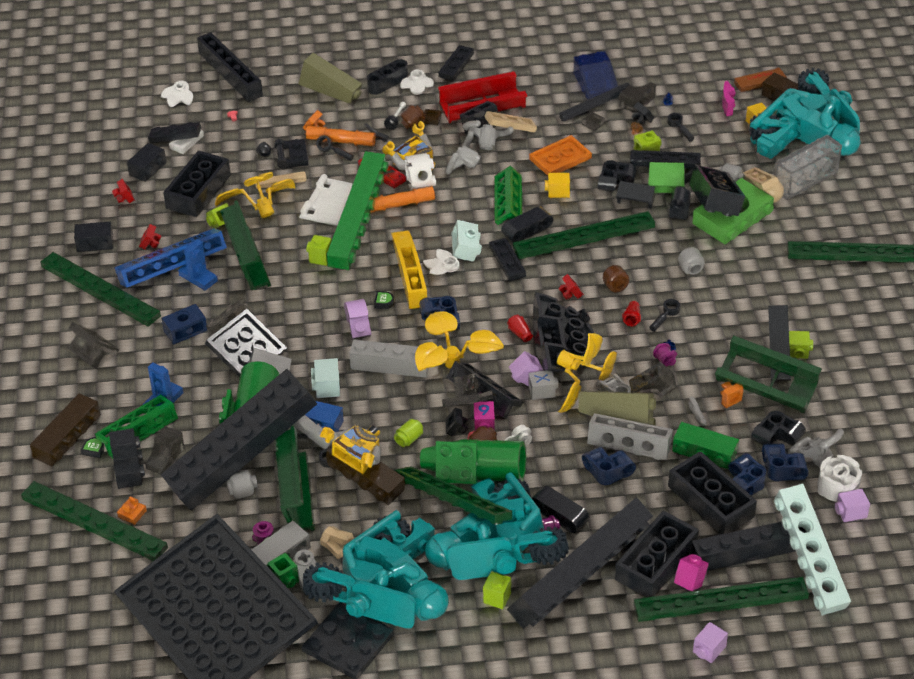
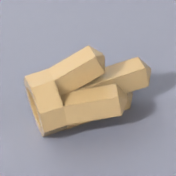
M329 526L323 532L320 543L337 559L343 557V547L353 540L354 537L353 533Z

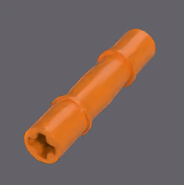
M307 126L306 139L317 140L320 136L325 135L333 142L374 147L376 140L375 133L359 130L327 129V127Z
M433 186L387 196L380 195L378 198L375 197V207L371 212L385 211L387 208L435 200Z

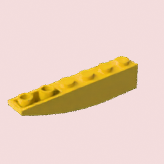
M409 230L393 232L391 237L409 309L420 308V301L427 298V289L412 236Z

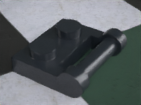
M276 139L274 141V147L277 149L278 155L277 166L279 168L309 166L305 139L287 141ZM284 149H289L290 159L285 158Z

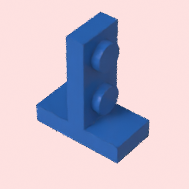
M197 239L184 249L187 264L181 267L178 273L182 278L206 291L218 281V277L207 270L203 242Z
M153 362L148 366L153 395L143 405L160 394L174 403L184 393L183 387L170 382L169 371L164 366Z

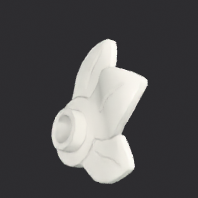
M417 69L413 70L409 77L401 81L400 87L402 89L409 88L412 94L420 95L425 91V87H433L434 82L431 78L426 77L422 70Z
M185 81L176 82L173 86L164 89L161 94L162 98H167L170 108L181 101L186 105H190L193 101V93L189 90V85Z
M437 249L436 258L423 261L426 268L430 269V274L432 275L454 272L459 268L457 258L452 256L450 252Z
M520 425L512 431V436L507 437L504 441H524L525 447H527L532 440L531 430L525 425Z

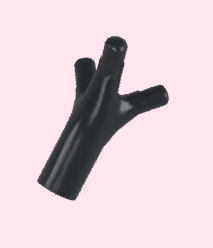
M367 123L364 124L371 133L376 134V139L388 141V135L374 130Z

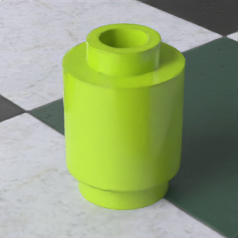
M409 419L396 430L394 435L396 443L401 447L410 446L423 435V425L418 420Z

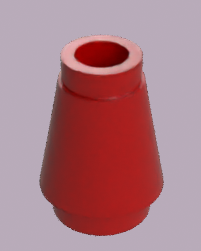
M631 301L622 315V320L627 326H636L641 321L640 305L636 301Z
M516 314L508 320V329L523 340V342H528L532 339L533 334L524 317Z

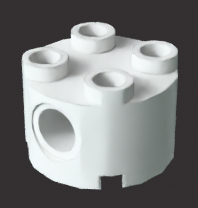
M429 154L405 156V172L407 180L411 182V184H408L410 191L436 186L435 176L431 172V169H434V163Z
M837 455V458L827 457L820 467L817 483L818 493L829 500L837 502L839 493L859 489L862 469L860 470L858 462L845 455Z

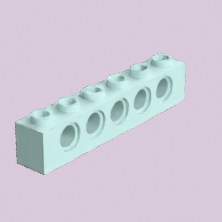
M800 484L779 490L774 499L775 507L781 512L783 527L789 532L791 547L797 552L798 564L805 572L807 587L813 592L815 607L820 610L821 615L846 609L851 603L850 597L804 485ZM791 508L797 509L799 513L792 512ZM798 527H803L807 533L801 532ZM806 546L812 547L815 552H809ZM814 566L820 567L823 572L816 571ZM822 586H827L831 592L824 591Z

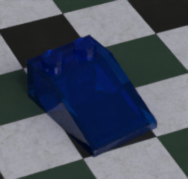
M605 51L574 56L573 73L587 100L618 86L611 61Z

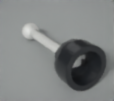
M405 102L400 103V107L395 115H390L385 119L384 126L387 129H396L399 122L397 116L406 107Z

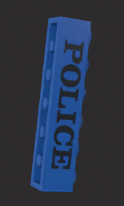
M213 228L114 267L120 285L128 288L187 264L184 249L197 239L203 242L205 256L227 248L222 231Z

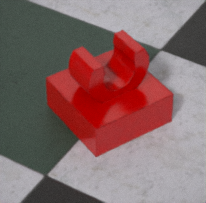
M123 179L117 182L119 188L112 191L113 196L117 198L118 203L126 199L130 204L135 201L132 191Z
M149 224L142 235L139 244L140 248L145 250L148 245L157 248L162 236L154 233L156 226Z
M569 274L562 278L565 284L561 285L558 289L566 300L570 299L573 294L577 299L584 295Z

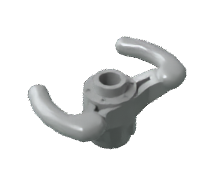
M479 120L468 121L462 125L464 130L474 131V135L479 138L480 149L493 150L497 137L510 135L514 131L513 127L500 130L494 129L493 125H483L482 128H477L481 125Z
M473 130L468 131L463 145L458 148L456 153H453L446 167V174H451L453 170L463 165L474 169L477 166L481 156L469 148L474 137Z
M838 429L828 439L816 437L811 440L807 436L794 444L788 450V454L801 453L805 457L812 458L814 464L820 468L822 462L827 457L832 456L833 458L829 447L842 438L844 431L843 429Z

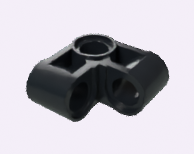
M613 160L605 161L599 176L597 189L613 192L616 184L619 185L620 181L634 183L637 173L636 166L631 163Z
M679 186L674 189L670 202L669 218L687 221L691 193L685 187Z
M771 411L756 425L751 434V439L761 445L773 444L777 440L794 445L805 434L806 428L800 421L780 411Z

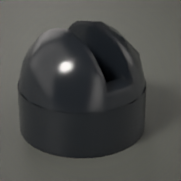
M262 142L258 145L256 152L262 157H267L271 154V147L266 142Z

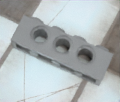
M594 413L589 422L587 444L611 448L615 451L630 452L635 455L649 456L657 460H666L671 449L673 429Z

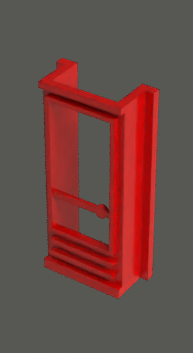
M514 71L438 87L439 104L449 123L460 120V114L486 101L496 104L498 111L520 106L522 108L526 107L527 93L526 91H518L516 87V73ZM498 94L497 97L486 98V96ZM481 97H483L482 100H477V101H472V102H468V103H463V104L448 106V104H452V103H457V102H462V101H467V100H471V99H476V98H481Z

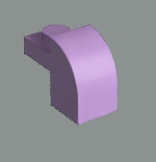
M365 300L345 302L344 308L347 322L350 325L352 339L370 336L371 330Z

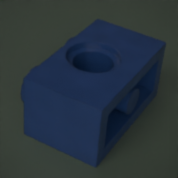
M196 304L161 318L163 331L173 345L208 331L206 317Z

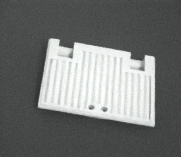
M323 174L316 183L317 187L310 199L301 208L299 218L337 226L353 183L329 179L326 174ZM324 184L330 185V187L326 188L324 187ZM311 210V211H315V212H314V214L312 215V214H308V211Z

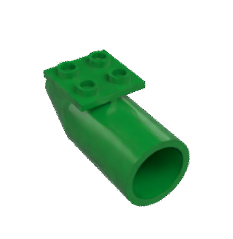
M260 361L250 362L243 366L235 402H233L231 389H227L226 397L222 398L223 412L219 413V424L224 422L279 375L278 370L271 364Z
M471 439L436 441L435 446L421 449L420 466L422 469L435 472L436 478L448 483L477 484V481H484L489 478L492 481L504 482L507 473H513L516 479H521L522 482L526 472V447L524 441Z

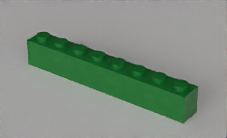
M365 151L327 252L328 267L350 270L351 264L355 263L356 250L360 249L361 236L364 237L365 225L369 223L370 212L375 207L374 198H378L379 187L384 182V173L388 171L389 163L386 162V154Z

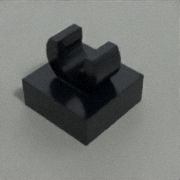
M637 102L633 106L637 112L632 114V118L636 121L640 117L637 121L640 125H643L646 120L651 123L655 119L650 110L641 103Z
M455 407L445 419L446 434L454 436L457 431L460 433L467 431L468 426H465L468 419L462 416V409Z

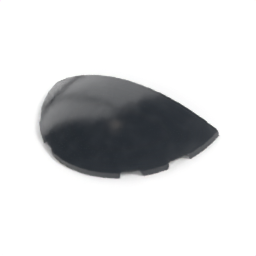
M535 292L533 303V338L537 358L545 370L563 372L566 368L557 364L561 351L565 350L574 355L584 357L588 345V333H594L589 323H584L580 319V313L573 307H564L558 304L557 298Z

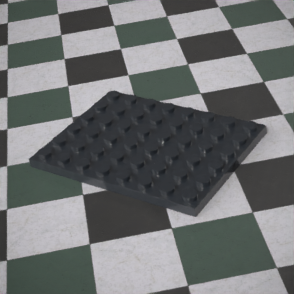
M215 514L114 590L120 601L187 679H248L318 624L316 618L218 514Z

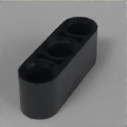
M398 59L368 74V92L372 95H378L401 83L404 78L408 77L407 61Z
M538 206L505 222L501 232L512 242L522 241L549 228L554 218L545 209Z
M543 486L531 497L539 507L542 515L547 518L551 515L554 516L555 519H558L560 526L571 533H576L590 520V515L586 509L549 486Z

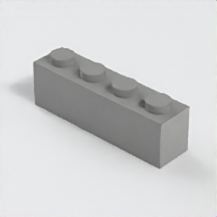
M353 339L349 353L352 370L427 378L429 368H426L419 372L416 367L415 353L418 346Z
M292 521L281 527L279 531L270 537L265 538L263 542L251 550L268 567L267 563L283 553H286L294 560L295 554L298 551L309 550L311 548L310 538L307 532Z

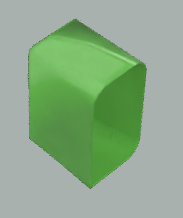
M650 162L648 185L655 186V193H673L676 187H685L684 163Z

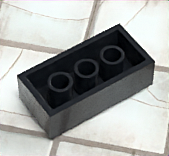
M198 150L164 190L163 195L166 209L198 217L231 176L229 159Z
M695 164L689 185L705 210L711 213H715V211L722 212L723 215L732 217V215L739 216L745 195L731 175L725 171Z
M701 451L669 470L668 487L720 534L730 533L755 517L757 501Z
M663 510L616 563L615 580L646 598L654 597L678 569L680 559L691 554L692 541L698 540L699 529Z

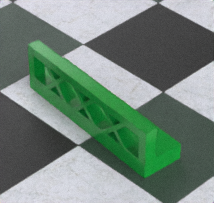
M512 166L507 167L494 176L495 223L497 225L522 214V175Z
M160 394L95 433V436L105 444L108 455L113 458L110 437H105L109 432L133 428L135 436H139L141 442L178 419L174 403Z

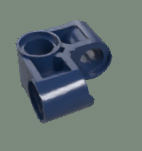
M452 296L427 297L420 301V313L424 321H426L430 314L435 312H448L456 318L458 323L456 330H460V318L457 312L456 300Z
M784 444L762 445V458L769 479L773 481L803 480L808 476L809 471L803 454H786Z
M598 447L582 454L581 457L584 467L601 485H610L622 478L629 477L636 470V464L624 451H618L608 456L602 447Z
M744 453L730 462L728 468L734 476L733 480L752 496L764 488L766 468L753 459L750 454Z

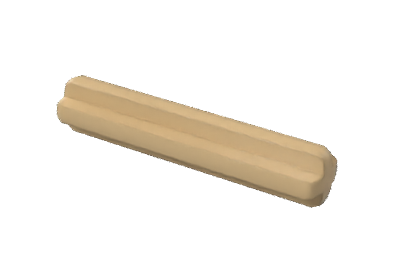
M303 171L273 176L259 183L261 189L269 188L273 184L285 179H292L294 183L305 182L307 178L306 173Z

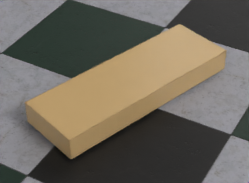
M486 111L484 116L489 124L494 126L513 127V129L536 132L537 126L530 118Z
M756 167L743 172L745 174L744 180L762 190L779 184L778 177Z

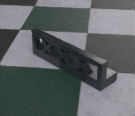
M455 361L446 377L478 401H494V412L503 418H507L513 406L521 407L523 404L521 399L467 362Z

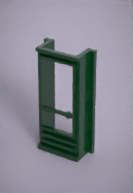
M236 200L234 201L235 204L221 209L220 212L239 264L251 291L265 285L270 287L272 285L254 238Z
M733 335L727 357L722 367L717 368L715 376L717 381H728L732 385L737 383L742 385L744 390L797 409L805 414L819 383L822 368ZM736 355L777 370L770 386L730 372L729 370ZM779 372L794 377L787 393L772 388Z
M293 425L289 430L280 435L275 443L280 509L287 524L294 521L303 530L310 529L315 531L308 455L306 451L298 452L297 431Z

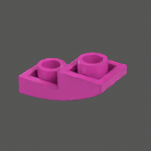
M729 81L724 83L722 106L726 116L733 115V108H735V100L733 98L735 97V89L730 85Z

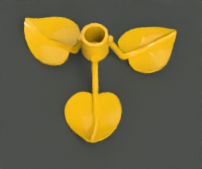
M262 173L244 181V185L247 187L254 184L257 185L261 197L257 200V204L244 189L236 188L218 195L215 200V207L223 201L242 193L254 206L255 210L259 211L261 218H266L275 213L272 207L271 193L287 188L295 189V183L292 179H285L273 184L265 190L268 194L267 199L263 195L259 182L272 178L273 173Z
M435 312L426 319L425 328L427 332L433 335L445 333L447 349L445 350L441 345L437 347L433 342L423 343L416 350L415 363L419 372L445 363L447 368L451 369L455 361H460V358H464L467 347L473 353L484 354L503 349L504 345L493 332L478 330L470 335V340L466 341L460 352L457 347L450 345L448 333L457 329L458 323L456 318L448 312Z
M588 333V345L584 357L574 355L565 350L559 354L557 364L566 368L564 372L568 373L575 380L563 406L558 411L559 413L570 410L578 400L579 391H581L582 386L579 385L580 380L573 374L572 370L576 371L580 364L601 371L599 381H604L610 377L617 358V352L612 351L609 353L603 367L590 364L601 348L602 336L596 333Z

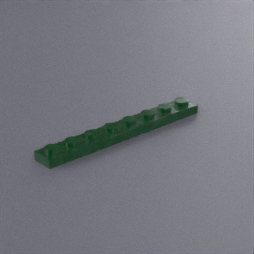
M649 211L513 242V249L520 260L655 228V221Z
M788 241L787 243L788 259L914 262V245L800 241Z
M52 252L40 261L42 268L147 327L161 317L158 309L55 252Z
M412 466L394 470L405 478V484H410L415 489L423 490L428 495H434L441 501H447L452 506L460 507L465 512L473 513L478 518L489 520L491 524L499 525L503 524V521L512 519L511 510Z
M33 481L21 494L22 500L152 561L156 560L168 549L167 542L38 482Z
M798 577L634 599L633 605L638 622L805 600L809 598V592L804 578Z

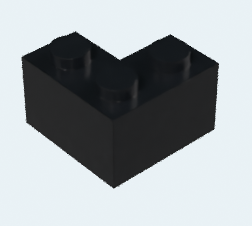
M133 428L109 432L118 489L142 485V477L145 476L144 464L140 465V462L143 461L142 449H137L141 448L139 436H135Z

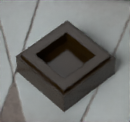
M425 109L424 113L426 115L424 117L426 120L424 124L438 126L442 117V111Z

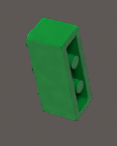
M681 422L673 438L672 452L692 457L701 451L717 466L729 469L728 465L735 459L738 453L739 439Z

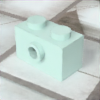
M457 220L451 233L453 256L474 262L476 256L480 255L482 247L479 244L481 233L478 232V224Z
M338 358L314 360L315 368H311L312 391H316L317 398L340 397Z

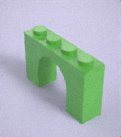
M740 178L736 181V184L745 195L742 208L745 210L744 212L739 213V216L732 215V217L723 215L722 212H708L701 205L693 211L692 224L723 244L734 240L742 232L747 231L749 227L758 223L766 215L771 214L774 209V197Z

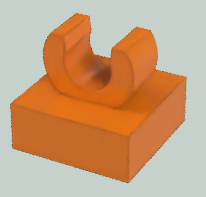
M317 110L302 128L306 131L307 126L324 127L325 122L320 120L322 113Z
M728 381L721 384L722 388H724V390L720 391L722 395L721 404L725 408L742 401V385L737 383L732 385Z
M130 496L117 511V516L135 525L146 513V505L139 503L138 499Z

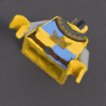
M421 121L418 123L419 128H417L416 124L412 128V131L418 134L419 137L415 135L395 150H393L395 145L392 141H388L382 148V152L386 155L390 154L393 164L400 170H405V156L427 153L433 159L434 151L427 135L423 133L425 125Z
M355 425L351 429L334 432L329 427L323 428L320 437L326 438V443L332 442V455L363 474L368 467L371 468L372 465H377L380 462L381 448L379 447L378 439L380 431L376 426L372 425L365 430Z

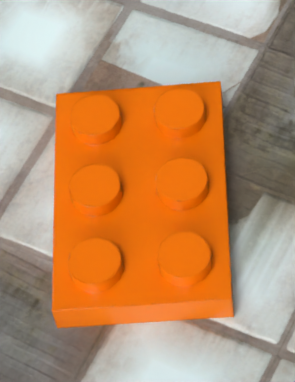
M572 135L529 154V160L547 176L548 173H561L592 158V152Z

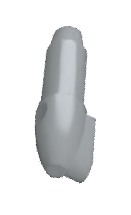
M690 397L688 400L690 411L702 426H706V419L694 397Z

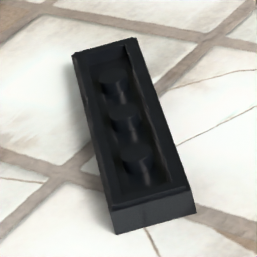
M630 150V163L642 167H650V162L684 163V168L694 169L695 164L701 166V153Z
M788 305L768 306L770 349L790 356ZM771 368V382H772V379H773V377H774V375H775V373H776V371H777V370H774V369H772V368ZM779 372L775 382L791 381V376Z

